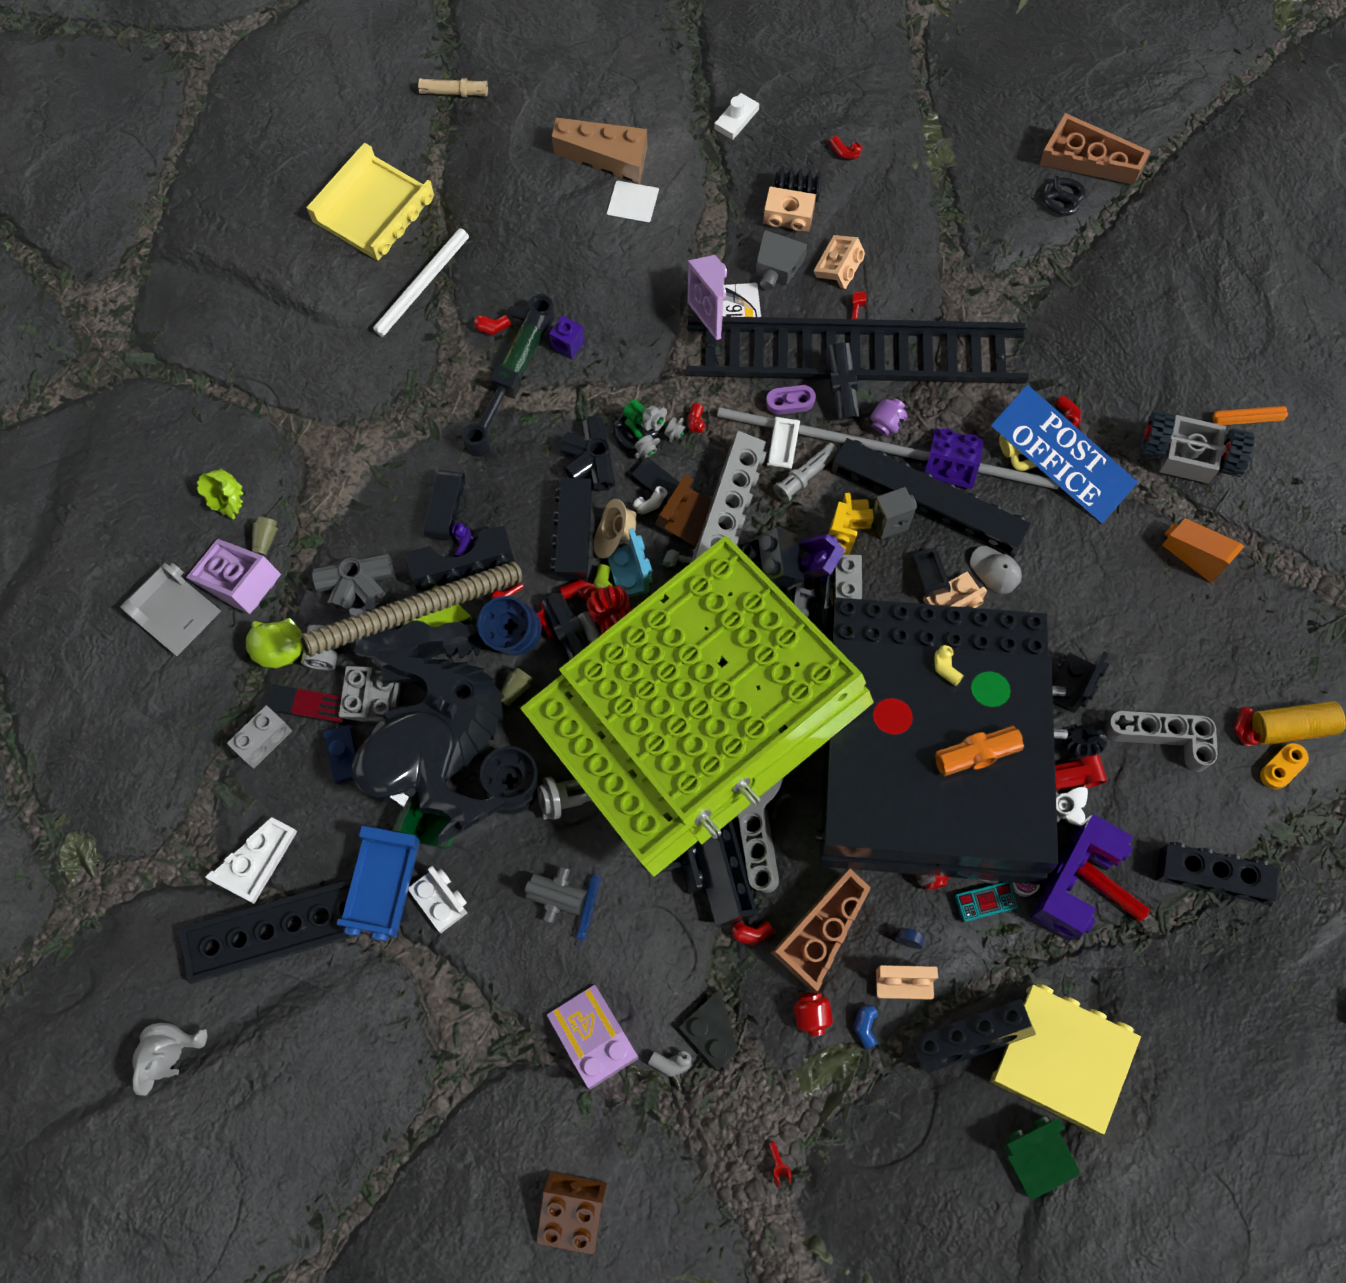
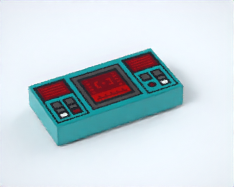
M1010 882L968 891L955 896L963 923L1018 908Z

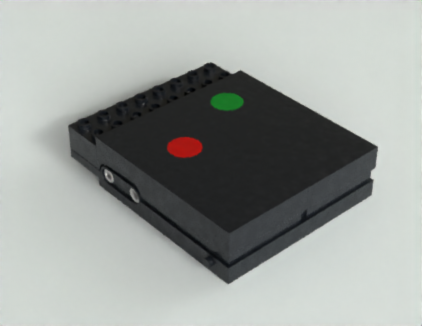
M835 597L831 614L830 641L863 674L866 682L864 686L870 691L874 703L830 738L824 745L821 830H816L815 838L816 841H820L819 866L1042 885L1047 879V873H1052L1058 865L1054 738L1066 739L1068 736L1066 729H1054L1053 695L1065 696L1066 687L1052 686V658L1048 656L1047 613ZM943 645L952 648L954 653L951 657L952 667L964 675L956 686L935 670L934 655ZM1011 726L1019 729L1024 745L1022 751L998 758L991 765L975 770L971 767L947 776L940 773L935 758L937 751L960 744L969 736L983 732L987 735Z

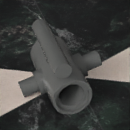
M560 866L557 877L554 876L553 879L534 874L531 881H528L525 892H527L526 899L544 904V909H546L543 917L544 921L553 923L556 913H559L560 910L579 916L587 891L568 885L569 881L567 878L570 869Z

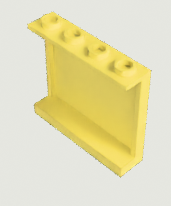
M363 143L307 206V210L312 222L378 261L389 252L391 245L404 234L409 224L418 218L421 210L431 203L434 192L430 180H427L424 184L416 181L375 157L372 147Z
M1043 984L1032 985L1026 989L1028 994L1024 1005L1036 1035L1007 1045L998 1069L993 1071L989 1082L1095 1135H1104L1141 1036L1133 1033L1134 1029L1127 1024L1121 1022L1114 1024L1106 1020L1107 1016L1100 1011L1090 1009L1089 1012L1079 1007L1080 1003L1075 999L1064 996L1062 999L1054 995V990Z

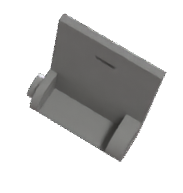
M163 563L120 608L173 654L178 656L221 611L181 577L184 572L174 563L170 565Z

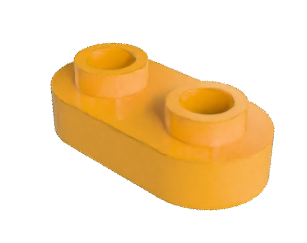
M1291 743L1280 749L1260 772L1263 784L1273 790L1286 786L1307 765L1309 757L1305 748L1299 744ZM1292 752L1297 754L1298 760L1292 757ZM1275 770L1281 773V778L1275 775Z

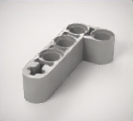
M1118 711L1104 724V734L1112 741L1184 746L1185 764L1190 770L1195 772L1205 770L1217 759L1216 726L1213 720L1206 716ZM1141 723L1148 725L1151 732H1145L1141 727ZM1168 725L1175 727L1177 734L1170 732ZM1195 727L1201 728L1204 736L1199 735ZM1196 752L1203 754L1205 762L1198 759Z

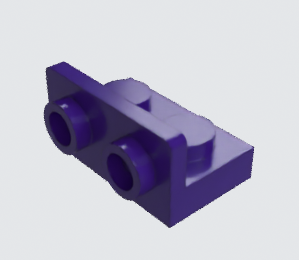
M824 534L802 540L799 544L809 552L801 562L803 578L805 580L831 575L846 550L838 544L839 541L834 536Z

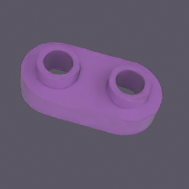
M806 385L775 388L768 393L766 406L771 413L777 415L805 412L814 406L816 395L814 390ZM800 399H805L806 402H805V403H801L799 400H800ZM781 402L782 405H775L774 403Z

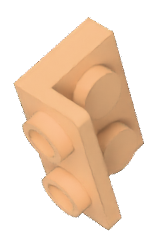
M834 235L814 269L816 277L837 280L840 288L846 289L849 282L853 279L860 262L864 259L865 252L859 238Z
M965 572L949 581L951 592L927 598L924 596L923 598L926 604L977 608L984 602L983 598L987 590L985 587L979 589L969 573Z
M880 965L876 969L877 998L931 1000L934 998L933 982L938 979V968Z

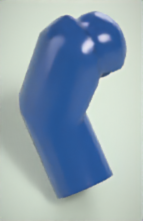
M873 1005L862 1006L858 1010L854 1022V1030L866 1050L878 1043L870 1030L873 1020L878 1016L877 1009Z

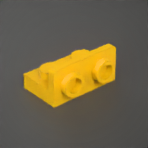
M839 502L828 535L834 536L839 541L838 544L846 549L843 555H849L858 532L847 529L851 518L850 514H846L849 504Z

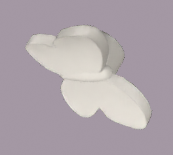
M1079 787L1060 795L1056 792L1057 822L1060 819H1065L1071 825L1077 826L1085 821V814L1081 808L1085 806L1087 801V788Z

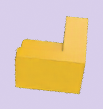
M845 493L843 503L849 504L846 514L851 515L847 529H871L874 516L873 509H869L868 500H851L850 493Z

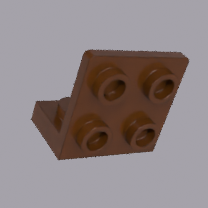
M685 474L660 513L655 525L691 547L696 548L711 501L690 488L694 479Z
M550 1172L543 1193L537 1243L586 1254H594L607 1182Z

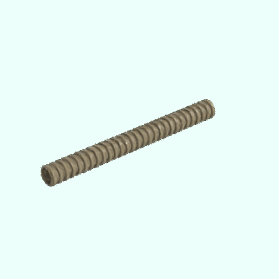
M511 561L494 569L482 571L480 574L468 576L466 579L456 580L452 584L448 583L445 586H439L438 589L433 588L431 591L427 590L423 594L419 593L416 596H410L409 599L404 598L401 601H396L394 605L390 603L386 607H379V610L375 608L371 612L366 611L364 615L358 614L356 618L352 616L348 620H341L340 623L334 622L333 626L330 624L326 625L325 629L320 627L317 629V632L311 630L309 634H301L302 648L309 657L315 655V652L321 654L323 650L329 651L331 647L335 649L339 644L343 646L347 642L352 643L354 639H362V636L366 638L370 634H376L377 631L383 632L385 628L391 629L392 626L397 627L400 623L405 624L407 621L415 620V618L419 619L422 615L428 616L430 613L433 614L437 611H442L444 608H450L451 605L456 606L458 603L462 604L473 598L476 599L487 593L490 594L501 588L504 589L507 586H512L514 583L518 584L522 580L521 569L517 563Z

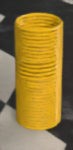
M1335 701L1257 711L1252 719L1253 730L1260 734L1259 744L1261 745L1341 735L1346 723L1343 709Z

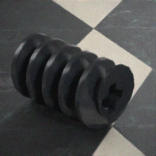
M781 165L779 171L775 174L773 187L816 194L817 203L819 201L822 185L821 172H818L815 178H812L811 170L807 172L806 176H803L802 169H799L797 174L794 175L793 167H790L789 171L785 173L784 166Z

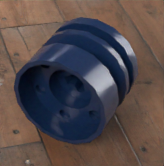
M501 596L493 598L484 605L479 613L477 627L480 637L486 645L501 653L512 656L523 655L535 648L540 640L542 632L540 617L533 608L515 597ZM514 624L518 625L517 629H513V633L509 631L510 628L514 627Z

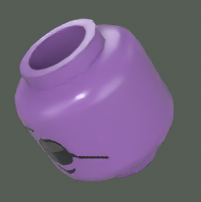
M892 398V400L882 399L870 416L873 422L871 426L884 436L896 434L907 419V413L903 409L905 404L896 398Z

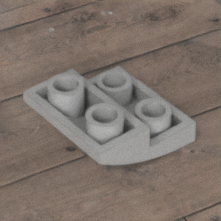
M346 666L339 717L355 721L380 723L383 721L385 712L390 711L391 707H398L401 683H382V671H374L372 667Z

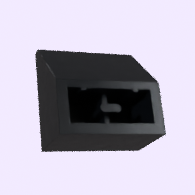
M776 527L739 545L740 550L780 590L787 589L804 581L796 533Z

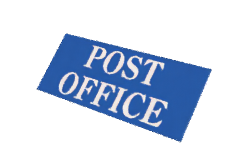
M1028 384L991 425L1102 524L1138 483L1136 479Z

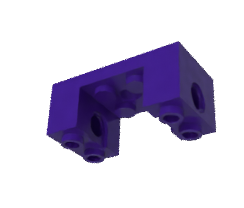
M1094 814L1089 816L1078 826L1030 919L1068 941L1077 937L1081 938L1084 933L1088 934L1096 921L1092 917L1096 908L1066 891H1071L1078 878L1074 875L1079 867L1082 868L1087 860L1105 871L1111 868L1112 865L1117 867L1122 860L1126 861L1133 849L1129 845L1133 836Z

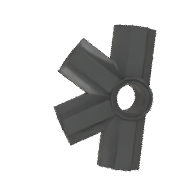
M389 554L361 560L347 558L337 565L313 569L312 577L317 592L333 589L327 602L329 606L339 611L349 612L357 595L364 603H366L367 597L371 596L374 599L375 606L378 605L386 593L376 583V580L393 577L394 570ZM353 570H358L354 576H349Z

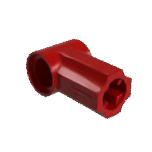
M1100 755L1082 757L1076 760V762L1055 765L1056 790L1081 785L1089 788L1107 782Z

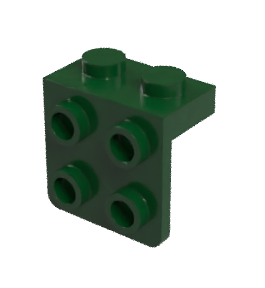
M418 799L408 803L404 812H400L392 830L394 832L415 835L420 840V844L441 849H449L455 840V837L441 845L438 843V836L449 824V821L439 815L420 813Z
M1048 1115L1032 1123L1034 1128L1026 1132L1021 1128L1007 1135L1008 1141L1001 1144L1021 1186L1030 1199H1035L1076 1178L1080 1173L1074 1158L1060 1134V1131L1065 1129L1060 1118L1050 1119Z

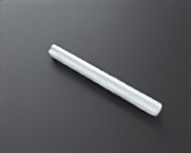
M460 228L455 232L375 324L373 329L378 335L384 336L466 242L469 235Z

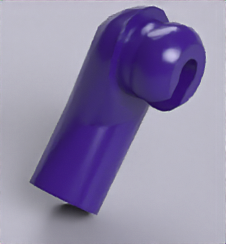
M456 523L452 527V533L459 543L454 554L455 558L470 552L474 544V538L469 528L462 523Z

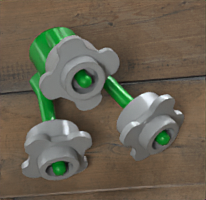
M636 399L630 401L624 408L623 415L627 417L625 424L632 429L639 440L635 444V448L638 451L635 457L640 458L643 455L645 458L650 457L657 451L656 445L660 442L659 438L653 439L651 435L643 437L635 424L642 425L644 423L646 430L654 429L655 431L665 426L667 428L664 434L670 438L669 442H672L674 438L679 439L684 435L686 428L683 426L684 419L678 420L673 417L669 423L665 420L666 408L658 409L655 406H650L647 409Z

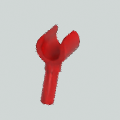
M855 292L853 294L851 319H857L859 306H866V292Z
M519 583L504 592L495 591L491 598L510 597L524 587L522 583Z
M540 602L542 610L537 615L540 617L541 625L548 639H551L554 635L547 623V614L543 604Z
M776 1142L769 1143L775 1165L773 1171L774 1184L780 1187L778 1177L780 1175L786 1176L788 1183L791 1184V1169L783 1164Z

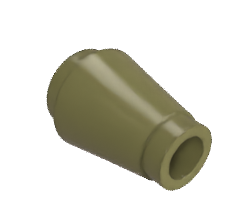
M257 517L256 522H253L252 552L267 556V551L278 530L275 520Z
M515 667L513 671H509L500 690L504 695V699L501 702L510 707L531 686L530 682L533 678L518 667Z

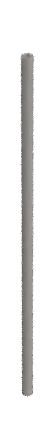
M721 407L718 409L717 417L774 429L775 419ZM800 425L798 431L799 435L844 444L846 438L858 440L866 447L875 451H882L925 462L928 461L930 454L927 451ZM980 463L978 473L1056 490L1059 488V485L1051 478L983 463Z

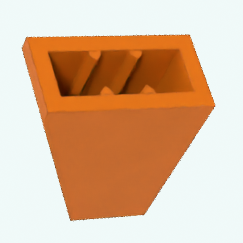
M1187 518L1179 525L1175 522L1164 534L1168 538L1162 545L1210 583L1221 574L1244 548V545Z

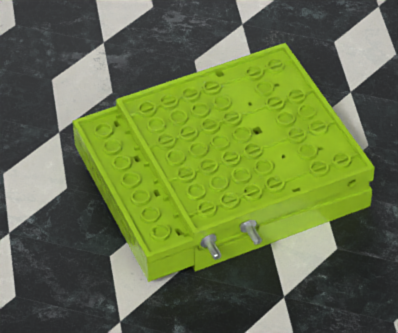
M725 535L559 669L562 675L523 705L521 710L638 860L655 877L697 841L702 845L711 837L714 839L718 838L717 835H721V828L750 804L757 806L761 802L759 798L874 702L870 691L864 686L866 682L863 674Z

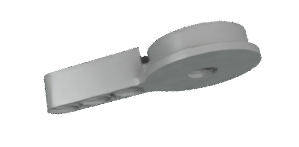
M783 778L759 797L761 802L757 806L750 804L738 814L748 880L754 889L763 893L773 892L779 884L768 810L765 809V806L779 791ZM759 819V829L755 832H751V822L753 820ZM759 846H764V855L759 859H755V849ZM768 873V883L765 886H760L758 882L760 875Z

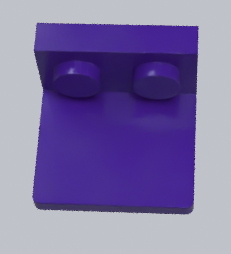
M935 428L925 472L941 482L973 489L980 467L983 439L972 434L963 435L955 433L950 429Z

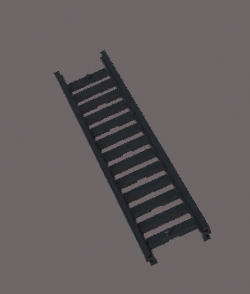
M688 316L687 331L706 332V366H686V376L830 379L829 373L831 368L828 345L836 343V334L850 335L852 367L856 371L857 380L1025 384L1029 379L1028 373H1007L1005 338H1023L1026 323L723 316L721 332H730V367L715 366L716 339L698 316ZM740 332L754 333V367H739ZM764 333H778V368L764 367ZM788 333L802 334V368H788ZM812 334H826V369L812 368ZM860 335H874V370L861 369ZM884 335L898 336L899 370H885ZM908 336H922L923 371L909 370ZM932 336L946 337L947 371H934ZM957 337H970L971 372H958ZM981 337L994 338L995 372H982Z

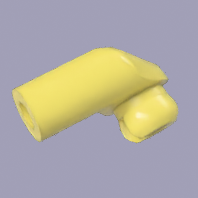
M943 645L934 655L935 670L956 686L964 675L952 667L951 657L954 654L952 648Z

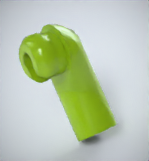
M601 564L598 566L594 581L597 591L599 587L606 588L608 585L612 587V584L608 581L611 568L607 565Z

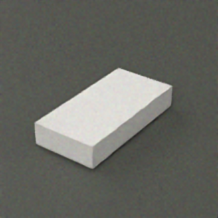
M775 418L767 467L792 470L800 426L799 420Z

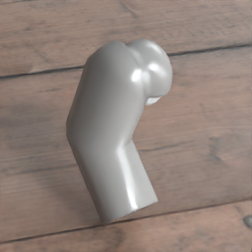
M681 1051L678 1055L668 1059L654 1052L648 1065L673 1077L687 1071L691 1066L692 1059L686 1051Z

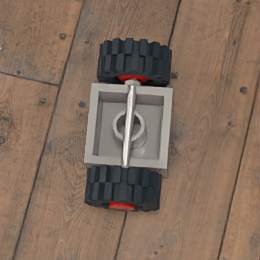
M1153 410L1143 432L1144 436L1141 440L1140 454L1161 459L1159 470L1161 473L1209 484L1218 472L1236 477H1241L1245 473V469H1247L1248 462L1251 459L1250 455L1253 453L1252 447L1255 442V435L1253 432L1231 428L1224 440L1226 426Z

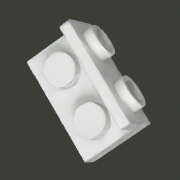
M431 866L428 868L429 873L410 886L408 890L437 930L442 933L467 914L463 907L467 902L458 890L453 893L447 886L451 881L442 869L436 871Z

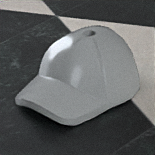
M987 546L978 547L973 552L970 566L992 591L998 594H1007L1012 592L1021 582V569L1009 555L1001 554Z

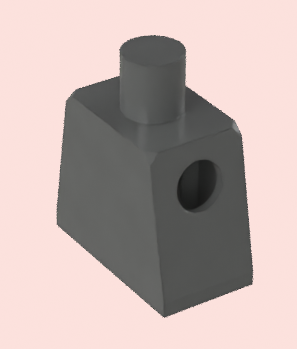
M765 230L756 266V275L762 277L760 285L766 290H772L775 283L787 285L805 260L807 244Z

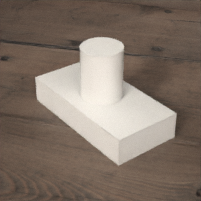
M742 93L733 97L731 105L715 122L714 129L733 140L759 110V103Z

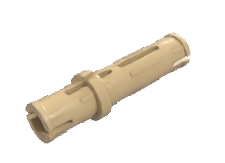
M420 78L418 82V88H421L419 89L420 94L461 95L462 97H467L468 95H488L487 81H468L467 78H462V80Z

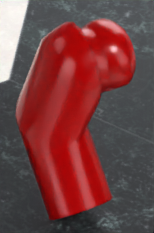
M838 136L832 137L828 142L840 158L854 160L860 157L862 152V146L859 143L854 142L851 146H845Z
M478 315L474 319L476 329L489 335H495L511 325L506 315L496 320L482 315Z
M1241 707L1234 725V731L1244 745H1257L1261 739L1260 734L1256 733L1250 726L1254 710L1248 707Z
M768 921L757 928L746 926L743 922H737L731 928L734 938L738 942L748 945H756L774 933Z

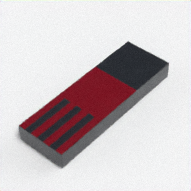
M272 684L266 705L273 712L344 725L345 722L344 718L339 717L342 696Z

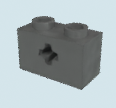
M906 487L876 498L873 509V524L880 539L909 530L917 504L912 494L909 495Z

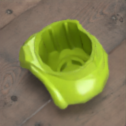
M287 618L273 623L258 621L251 623L252 628L246 636V650L251 659L264 668L278 669L293 664L301 655L302 645L300 639L303 633L292 619Z

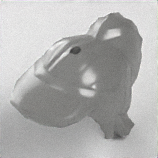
M156 1023L146 1027L140 1035V1044L136 1048L132 1060L134 1068L133 1090L135 1094L146 1096L152 1089L154 1080L178 1075V1069L170 1068L180 1058L181 1049L183 1047H204L208 1037L207 1030H199L194 1035H188L170 1023Z

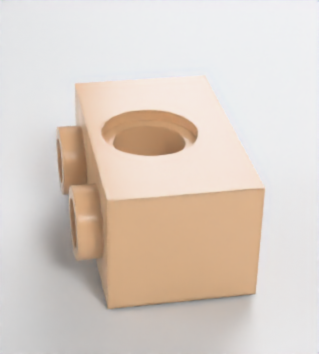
M770 187L764 210L763 224L809 232L816 194Z

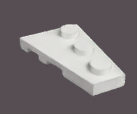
M271 817L246 840V843L234 854L231 853L220 867L215 871H211L205 878L254 904L297 831Z

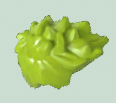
M223 469L214 470L199 476L197 490L205 498L206 506L234 520L235 513L239 514V508L242 507L240 503H243V500L240 499V496L243 495L241 491L242 485Z

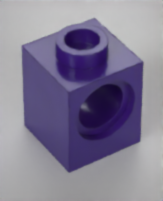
M563 315L549 333L552 349L570 359H573L585 342L583 326Z

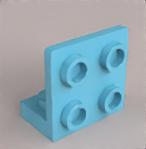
M634 528L629 529L630 545L617 548L611 556L607 557L615 586L620 585L621 589H626L629 598L649 593V583L653 582L649 559L645 558L643 551L645 548L641 535L636 536Z

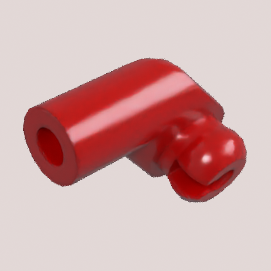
M1062 395L1055 405L1064 411V417L1077 428L1081 423V409L1065 395Z
M692 404L687 418L688 430L691 433H702L705 429V423L701 420L704 407L700 404Z
M578 580L559 588V591L564 599L576 595L587 600L591 596V592L597 591L593 584Z

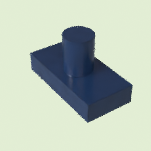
M347 725L323 732L334 782L338 784L353 780L352 765L357 751L351 727Z

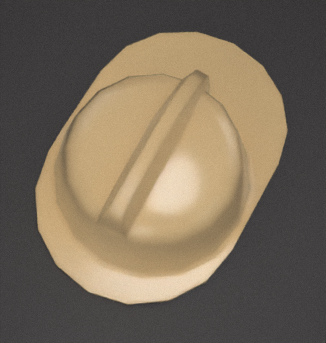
M612 499L608 502L596 531L594 551L599 558L611 556L619 544L629 540V529L634 528L636 530V512L627 509L620 499Z

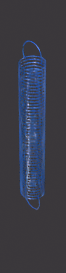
M601 877L590 880L587 898L585 899L586 902L584 903L585 906L583 907L584 910L582 911L584 913L581 915V924L579 925V932H577L579 935L576 936L578 940H586L591 922V919H588L592 918L594 911L593 908H590L595 907L597 896H594L598 895V892H595L599 891L596 888L600 887L597 884L601 883L598 881L602 879Z

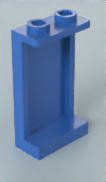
M362 826L359 834L362 843L343 916L342 919H338L337 925L344 929V934L360 936V933L364 932L371 934V939L387 942L388 937L395 939L397 937L420 840L415 835Z

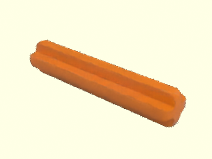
M1285 406L1221 410L1214 412L1212 420L1214 424L1218 425L1284 421L1288 416V412Z

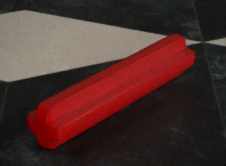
M1086 861L1082 868L1079 867L1076 871L1079 876L1138 921L1145 920L1149 915L1150 909L1088 861Z

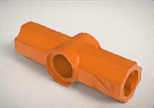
M1014 726L987 735L983 732L971 735L960 744L937 751L935 753L937 767L944 776L971 767L975 770L987 767L998 758L1022 751L1024 748L1022 735L1019 729H1016Z

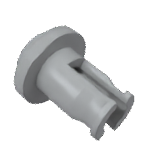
M548 776L542 779V785L537 788L538 800L544 820L559 819L562 809L593 801L587 793L568 797L567 792L583 789L576 779L555 783L554 779Z

